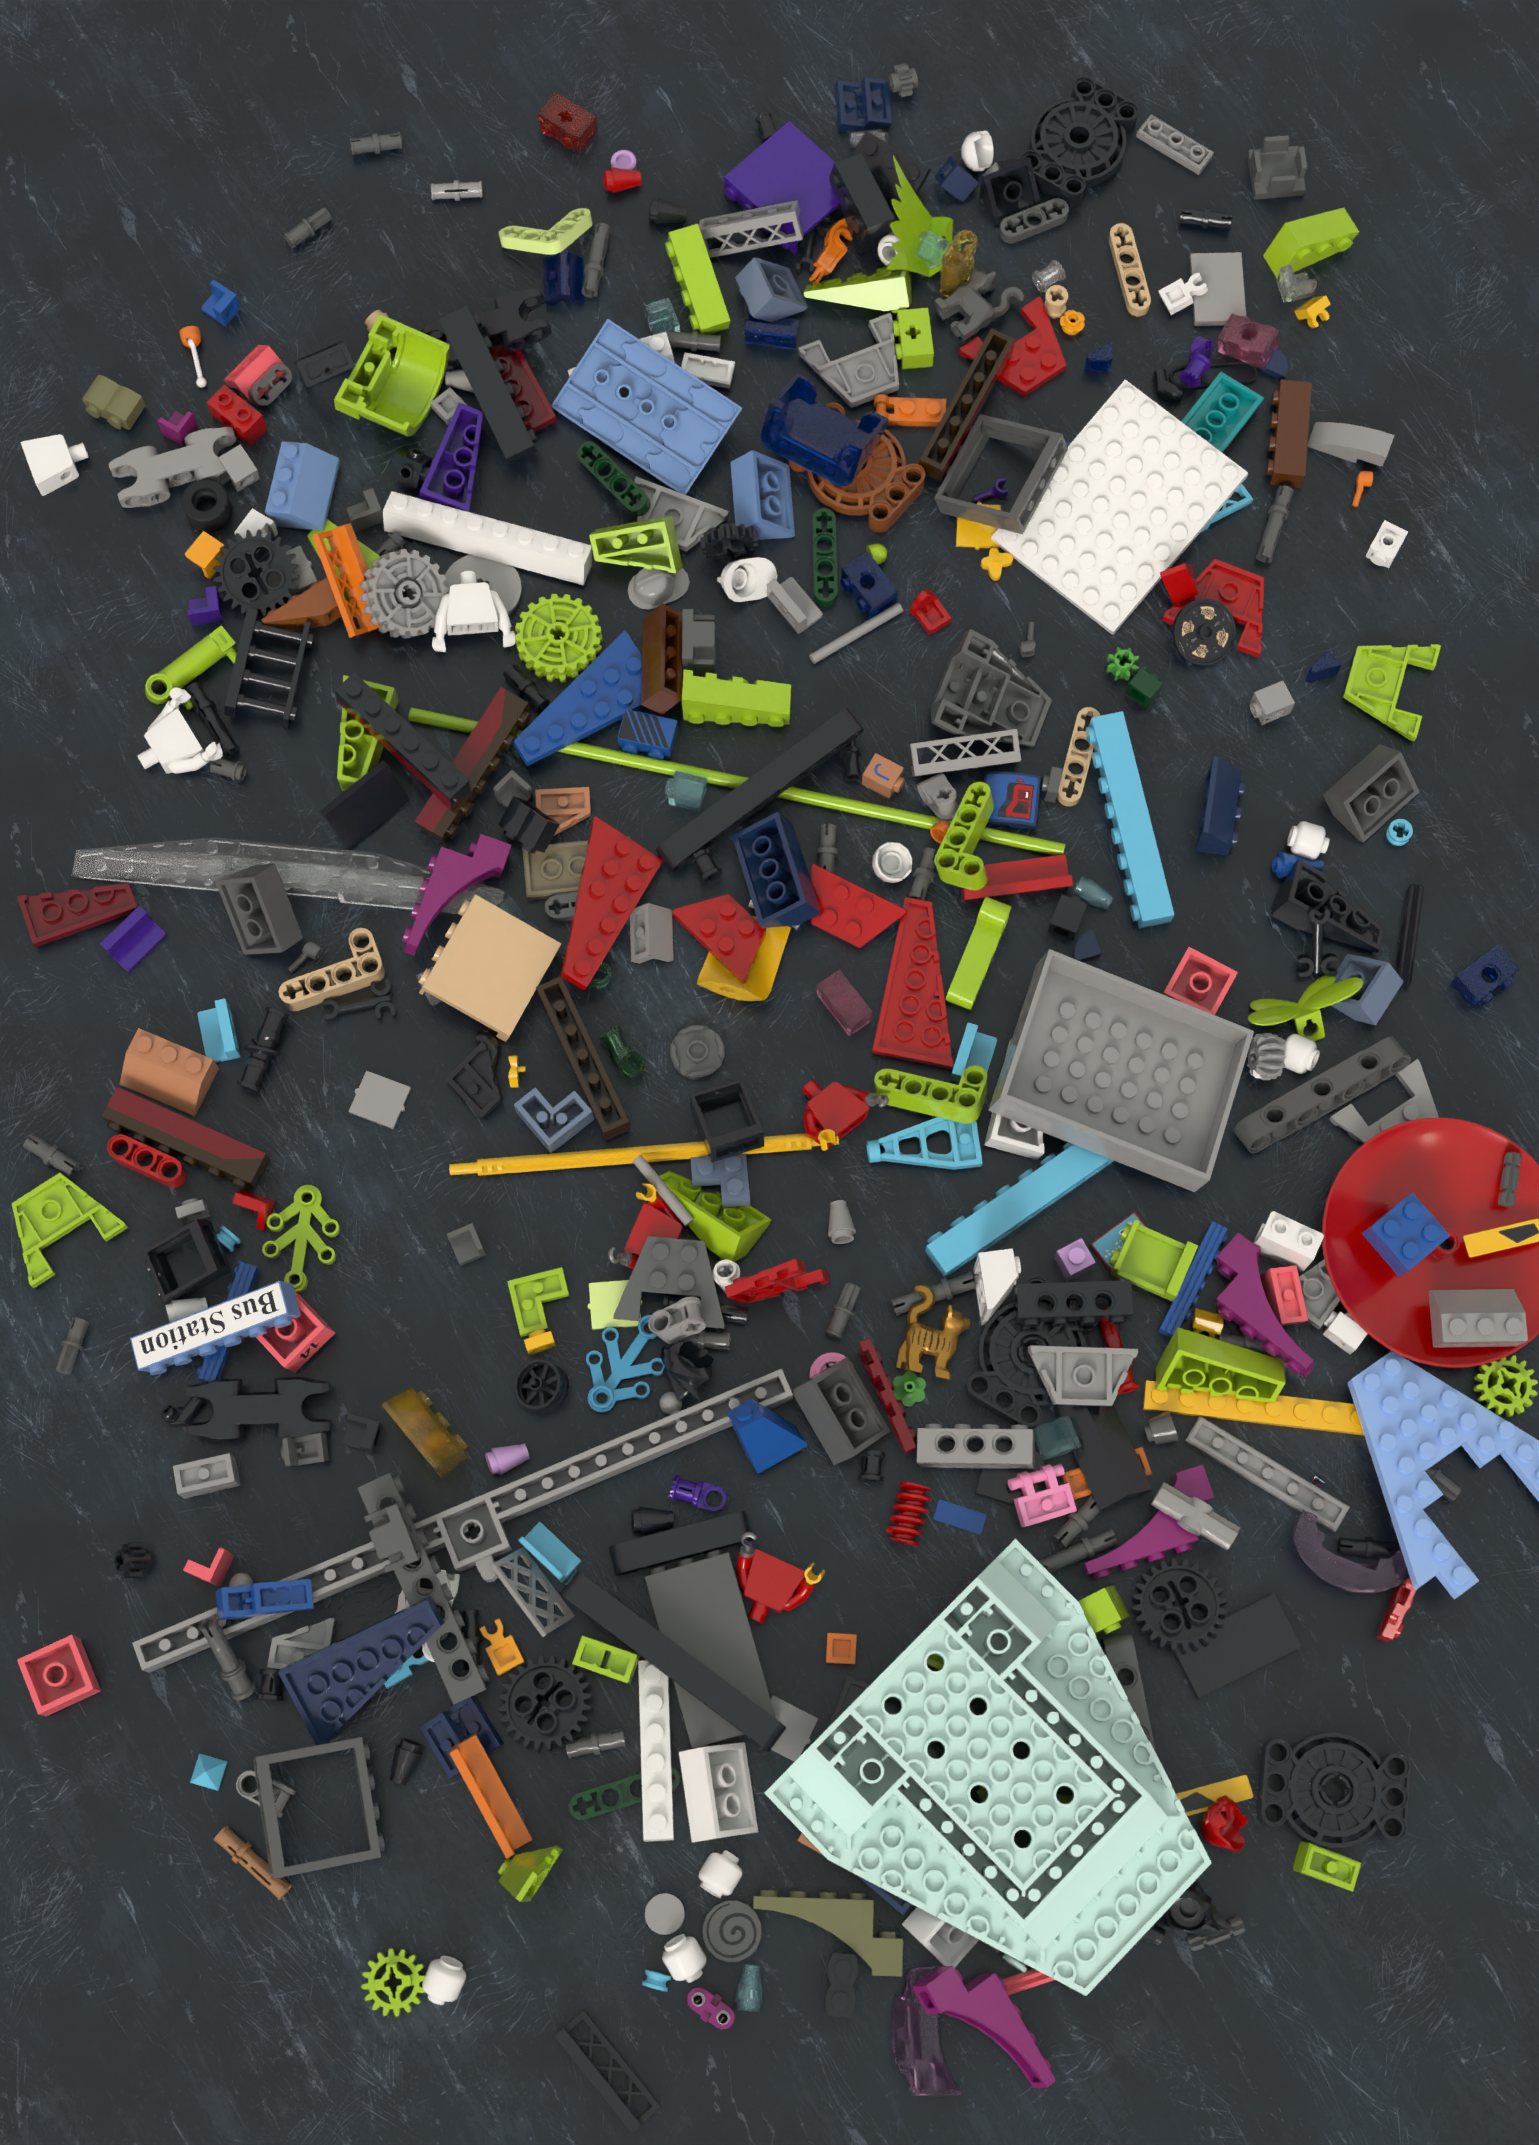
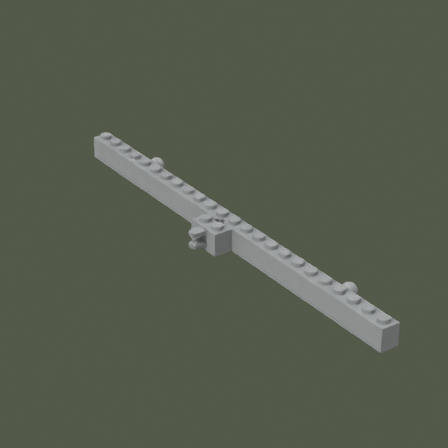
M779 1369L680 1411L682 1401H678L675 1392H667L660 1398L659 1405L661 1410L670 1416L415 1523L417 1531L423 1529L429 1545L425 1549L428 1555L447 1547L454 1568L458 1573L477 1566L482 1579L487 1581V1583H494L498 1576L490 1567V1564L495 1562V1557L512 1551L502 1523L731 1427L732 1424L726 1413L750 1399L771 1410L792 1401V1391L783 1370ZM475 1526L477 1530L480 1529L476 1539L471 1537L467 1539V1535L470 1534L469 1528ZM370 1542L280 1581L311 1579L313 1603L386 1573L384 1566L390 1564L388 1556L379 1559L373 1543ZM237 1573L231 1578L229 1586L252 1585L253 1581L248 1574ZM217 1607L133 1642L132 1644L142 1671L150 1673L209 1648L210 1645L199 1626L207 1618L209 1623L212 1624L210 1617H216L218 1620ZM292 1612L242 1619L219 1620L218 1623L228 1640Z

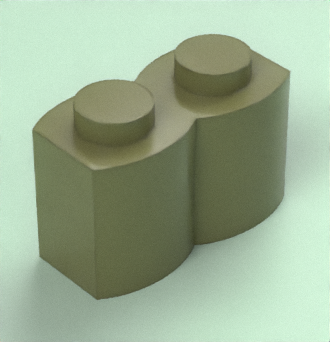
M102 375L96 377L82 398L86 406L85 410L95 418L100 416L106 418L108 423L117 429L123 427L130 430L146 406L141 395Z

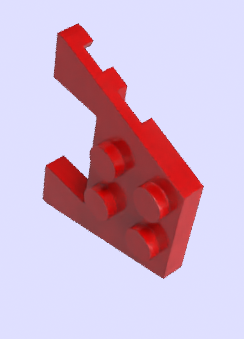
M1040 296L1021 308L1020 314L1033 328V331L1014 343L1013 353L998 378L1000 382L1024 397L1066 370V362ZM977 336L959 348L960 356L974 361L983 344L982 340Z
M1214 559L1196 579L1198 595L1176 602L1170 610L1168 609L1165 612L1162 621L1173 625L1179 611L1193 600L1207 598L1219 601L1227 607L1235 622L1245 625L1236 650L1259 658L1262 651L1264 577Z
M793 1259L773 1268L762 1270L753 1276L736 1278L733 1280V1284L725 1286L727 1298L747 1304L779 1296L780 1292L789 1289L795 1291L807 1289V1285L819 1281L820 1285L831 1283L828 1271L819 1269L806 1273L804 1262Z

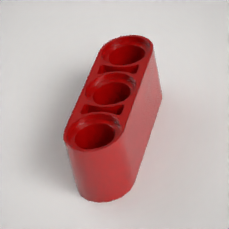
M115 1135L108 1141L107 1151L120 1165L172 1188L179 1187L186 1181L187 1171L176 1158L126 1135ZM128 1145L129 1148L125 1154L117 1155V1149L120 1146ZM153 1156V1161L150 1165L141 1166L142 1160L145 1157ZM177 1167V1174L172 1178H167L166 1173L168 1169Z

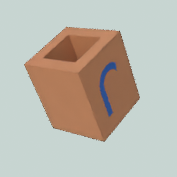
M875 753L862 775V785L890 799L894 791L899 793L904 785V767Z

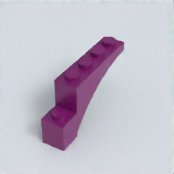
M480 834L477 843L472 841L467 855L444 847L440 848L438 855L432 854L428 870L432 871L430 879L424 878L419 891L420 894L424 895L422 902H415L411 918L415 919L413 928L407 926L402 942L407 943L404 950L405 953L415 955L421 939L431 923L456 897L486 879L494 876L500 878L511 848L510 844Z
M1238 1232L1217 1256V1267L1220 1274L1228 1280L1233 1278V1281L1217 1297L1218 1313L1229 1322L1233 1320L1240 1325V1330L1248 1338L1253 1339L1255 1337L1263 1343L1262 1347L1271 1356L1275 1357L1278 1355L1286 1361L1285 1365L1290 1371L1297 1375L1301 1373L1307 1377L1314 1369V1360L1297 1346L1275 1317L1260 1279L1258 1261L1261 1259V1249Z
M1203 1465L1177 1472L1172 1476L1174 1482L1172 1487L1186 1496L1198 1498L1207 1504L1214 1498ZM1158 1510L1137 1535L1108 1554L1084 1563L1082 1568L1085 1577L1093 1575L1094 1580L1111 1575L1110 1569L1119 1566L1122 1571L1137 1567L1138 1560L1148 1558L1149 1562L1165 1558L1164 1552L1173 1549L1176 1550L1177 1554L1193 1549L1192 1544L1199 1539L1197 1535L1179 1526L1177 1520Z
M942 1966L935 1969L912 1987L927 2014L943 2013L958 2018L993 2039L1018 2065L1033 2088H1048L1056 2081L1051 2072L1052 2067L1049 2061L1041 2055L1036 2046L1035 2036L1024 2025L1019 2008L1011 2002L1006 1993L1005 1983L995 1972L982 1973L964 1986V1979L957 1969L953 1966Z

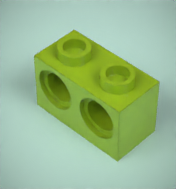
M582 1636L572 1664L625 1683H631L640 1655L587 1636Z

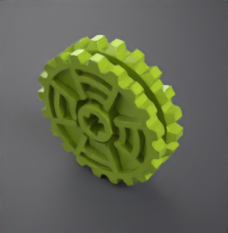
M551 594V599L546 600L543 596L539 598L538 604L530 603L528 605V612L520 614L522 622L516 623L515 627L518 632L515 635V642L521 662H526L525 667L528 671L535 670V676L539 679L542 676H546L548 682H553L555 678H559L561 683L566 682L568 677H572L575 680L579 676L578 674L583 672L597 658L595 655L601 654L602 646L600 643L603 640L601 626L598 624L599 619L597 615L591 614L592 608L589 605L582 606L583 602L581 599L577 598L573 601L570 595L567 594L563 598H558L557 594Z

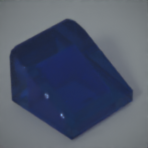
M1108 343L1087 354L1084 371L1110 372L1113 360V343Z
M1326 652L1310 668L1306 676V682L1311 683L1338 674L1342 664Z

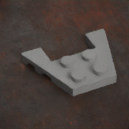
M891 313L869 321V327L877 342L876 345L837 360H829L820 340L798 348L800 357L851 408L874 400L876 395H887L899 390Z
M1418 1059L1396 1074V1077L1411 1095V1099L1370 1126L1366 1124L1352 1104L1332 1115L1329 1119L1331 1123L1340 1126L1349 1133V1136L1364 1144L1375 1135L1397 1124L1417 1119L1439 1118L1420 1061Z

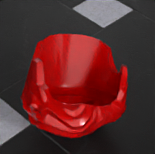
M1224 1795L1217 1798L1216 1802L1208 1807L1201 1822V1833L1208 1843L1237 1852L1245 1845V1839L1241 1836L1240 1830L1243 1825L1248 1824V1819L1235 1802Z

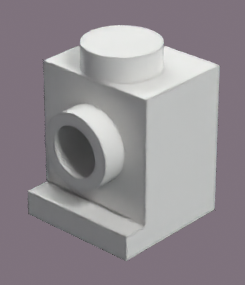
M252 508L234 534L236 536V533H239L243 538H246L247 530H250L252 535L256 536L257 530L260 529L265 538L268 532L276 536L278 531L273 520Z
M1384 520L1366 557L1378 566L1390 568L1408 531Z
M1333 1311L1324 1323L1327 1329L1323 1335L1350 1355L1367 1335L1349 1313L1343 1314L1340 1312L1338 1314Z

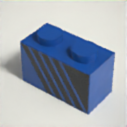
M625 709L617 738L618 746L627 753H643L651 758L671 760L678 733L677 720Z

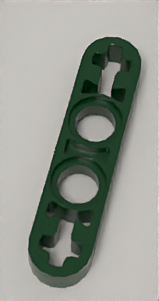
M587 441L579 446L577 450L579 461L631 514L641 516L648 512L651 506L648 496L597 444ZM589 451L598 459L595 463L586 456ZM606 465L612 467L608 475L600 476L602 467ZM621 481H627V488L622 492H616L617 484ZM632 494L642 502L639 506L634 504L629 498Z
M821 508L815 511L812 518L814 599L818 605L829 607L836 602L838 595L836 517L832 510ZM823 517L827 520V532H822L821 518ZM822 540H827L832 544V547L827 551H823L817 547V544ZM822 564H828L833 570L830 574L823 575L818 571V567ZM823 583H828V592L830 593L828 598L823 597Z
M672 1767V1775H675L676 1780L672 1781V1792L680 1784V1775L674 1767ZM642 1773L577 1793L569 1801L570 1814L575 1819L587 1820L642 1802V1797H635L630 1791L631 1784L635 1780H642ZM607 1789H615L619 1794V1800L614 1806H606L602 1801V1795ZM597 1792V1802L602 1810L596 1812L595 1805L586 1809L587 1814L582 1815L580 1811L574 1810V1806L578 1805L577 1799L583 1798L584 1802L592 1801L594 1799L591 1794Z

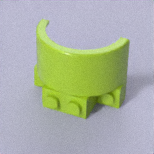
M379 314L368 334V343L348 379L345 378L334 399L335 410L358 420L360 417H364L409 437L415 434L421 427L431 410L430 402L436 399L448 365L450 345ZM393 347H397L394 361H392L390 350Z

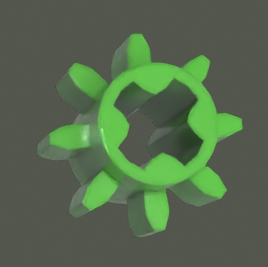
M1117 647L1115 656L1112 654L1108 655L1107 662L1110 664L1106 671L1108 673L1112 672L1115 676V681L1118 678H1125L1126 681H1129L1130 673H1138L1139 667L1135 664L1138 663L1139 656H1134L1131 653V648L1121 650Z

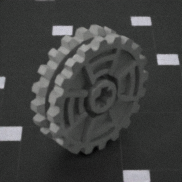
M406 549L380 556L379 560H374L371 563L372 569L365 570L363 574L367 578L366 581L360 584V588L364 590V594L360 595V601L366 604V607L363 608L364 613L371 615L369 622L372 625L378 624L380 626L379 631L382 633L389 631L390 637L393 638L402 636L403 639L428 633L430 628L435 627L436 614L442 597L449 593V587H445L443 584L446 580L445 575L438 573L439 565L437 563L432 565L430 557L427 555L420 557L419 551L412 550L409 553ZM406 591L407 596L403 597L402 592Z

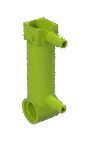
M222 625L209 636H205L157 674L147 679L145 695L148 700L155 704L167 702L171 698L169 693L173 688L182 689L226 655L234 664L237 654L235 641ZM155 683H161L166 687V692L162 695H157L152 692L151 687ZM191 699L181 703L187 710H191L194 707Z

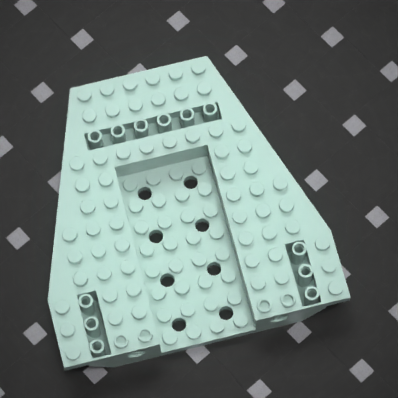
M1016 1539L764 1793L827 1860L1085 1996L1092 1991L1212 1863L1195 1829H1193L1180 1800L1177 1798L1150 1741H1148L1136 1713L1127 1700L1128 1698L1109 1660L1101 1649L1079 1602ZM937 1654L942 1657L944 1665L940 1671L935 1672L928 1668L927 1658L930 1655ZM889 1697H896L900 1700L902 1707L898 1714L892 1715L886 1712L884 1703ZM981 1698L985 1701L986 1711L984 1714L975 1715L971 1712L969 1705L972 1699ZM932 1741H939L944 1746V1754L939 1759L931 1758L928 1755L927 1747ZM1017 1742H1024L1029 1747V1755L1024 1760L1017 1759L1013 1754V1746ZM976 1785H981L987 1790V1798L983 1803H975L971 1799V1789ZM1061 1786L1069 1787L1073 1793V1798L1068 1804H1062L1057 1800L1056 1792ZM1019 1830L1027 1831L1031 1837L1030 1844L1026 1848H1019L1014 1842V1835Z

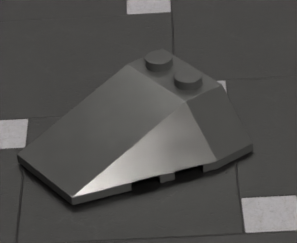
M969 629L948 660L930 706L931 723L958 736L1017 729L1019 745L1034 747L1052 699L1029 676L1025 677L1015 667L1017 664L1011 658L1008 660L997 649L999 646L993 640ZM1003 736L997 742L1012 744V737ZM989 738L986 740L994 741L995 738Z

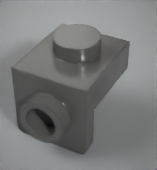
M326 1432L309 1434L303 1437H285L282 1439L281 1455L286 1467L329 1461Z

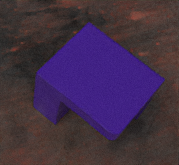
M216 586L206 587L207 597L189 600L190 610H187V614L192 626L224 621L221 597Z

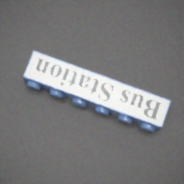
M278 1281L131 1337L130 1340L138 1370L150 1372V1375H157L166 1372L167 1367L173 1364L180 1366L190 1363L192 1361L191 1358L194 1356L214 1354L217 1352L216 1348L223 1345L225 1347L238 1345L244 1337L264 1335L267 1333L266 1329L273 1326L275 1328L288 1326L292 1323V1319L300 1317L301 1314L293 1284Z

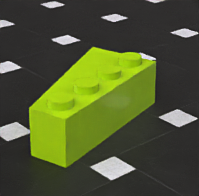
M694 224L669 232L665 248L672 262L676 281L680 283L684 305L689 307L691 313L689 319L692 329L697 330L698 334L707 335L728 329L730 318L699 225Z

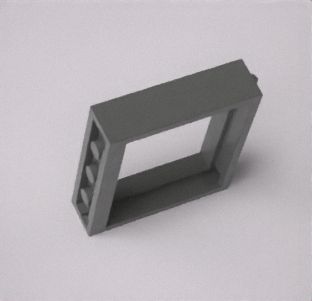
M980 414L974 426H971L964 444L960 446L955 461L949 466L943 483L937 488L938 492L934 499L940 512L1023 535L1068 451L1064 437L1061 433ZM990 437L1043 450L1010 513L957 499Z
M362 1737L253 1758L271 1879L381 1857L380 1851L384 1850V1839L381 1832L377 1833L376 1821L380 1820L378 1804L377 1802H372L371 1791L375 1790V1782L372 1772L368 1773L366 1761H370V1751L368 1743H363ZM353 1748L369 1850L284 1867L269 1764Z

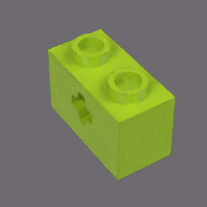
M928 308L897 310V321H892L894 337L898 336L899 344H895L896 360L901 359L902 369L933 367L934 350Z

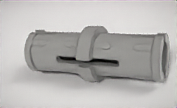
M454 180L453 183H431L432 200L455 199V201H460V198H483L482 181L459 182V180ZM468 189V191L446 192V190Z

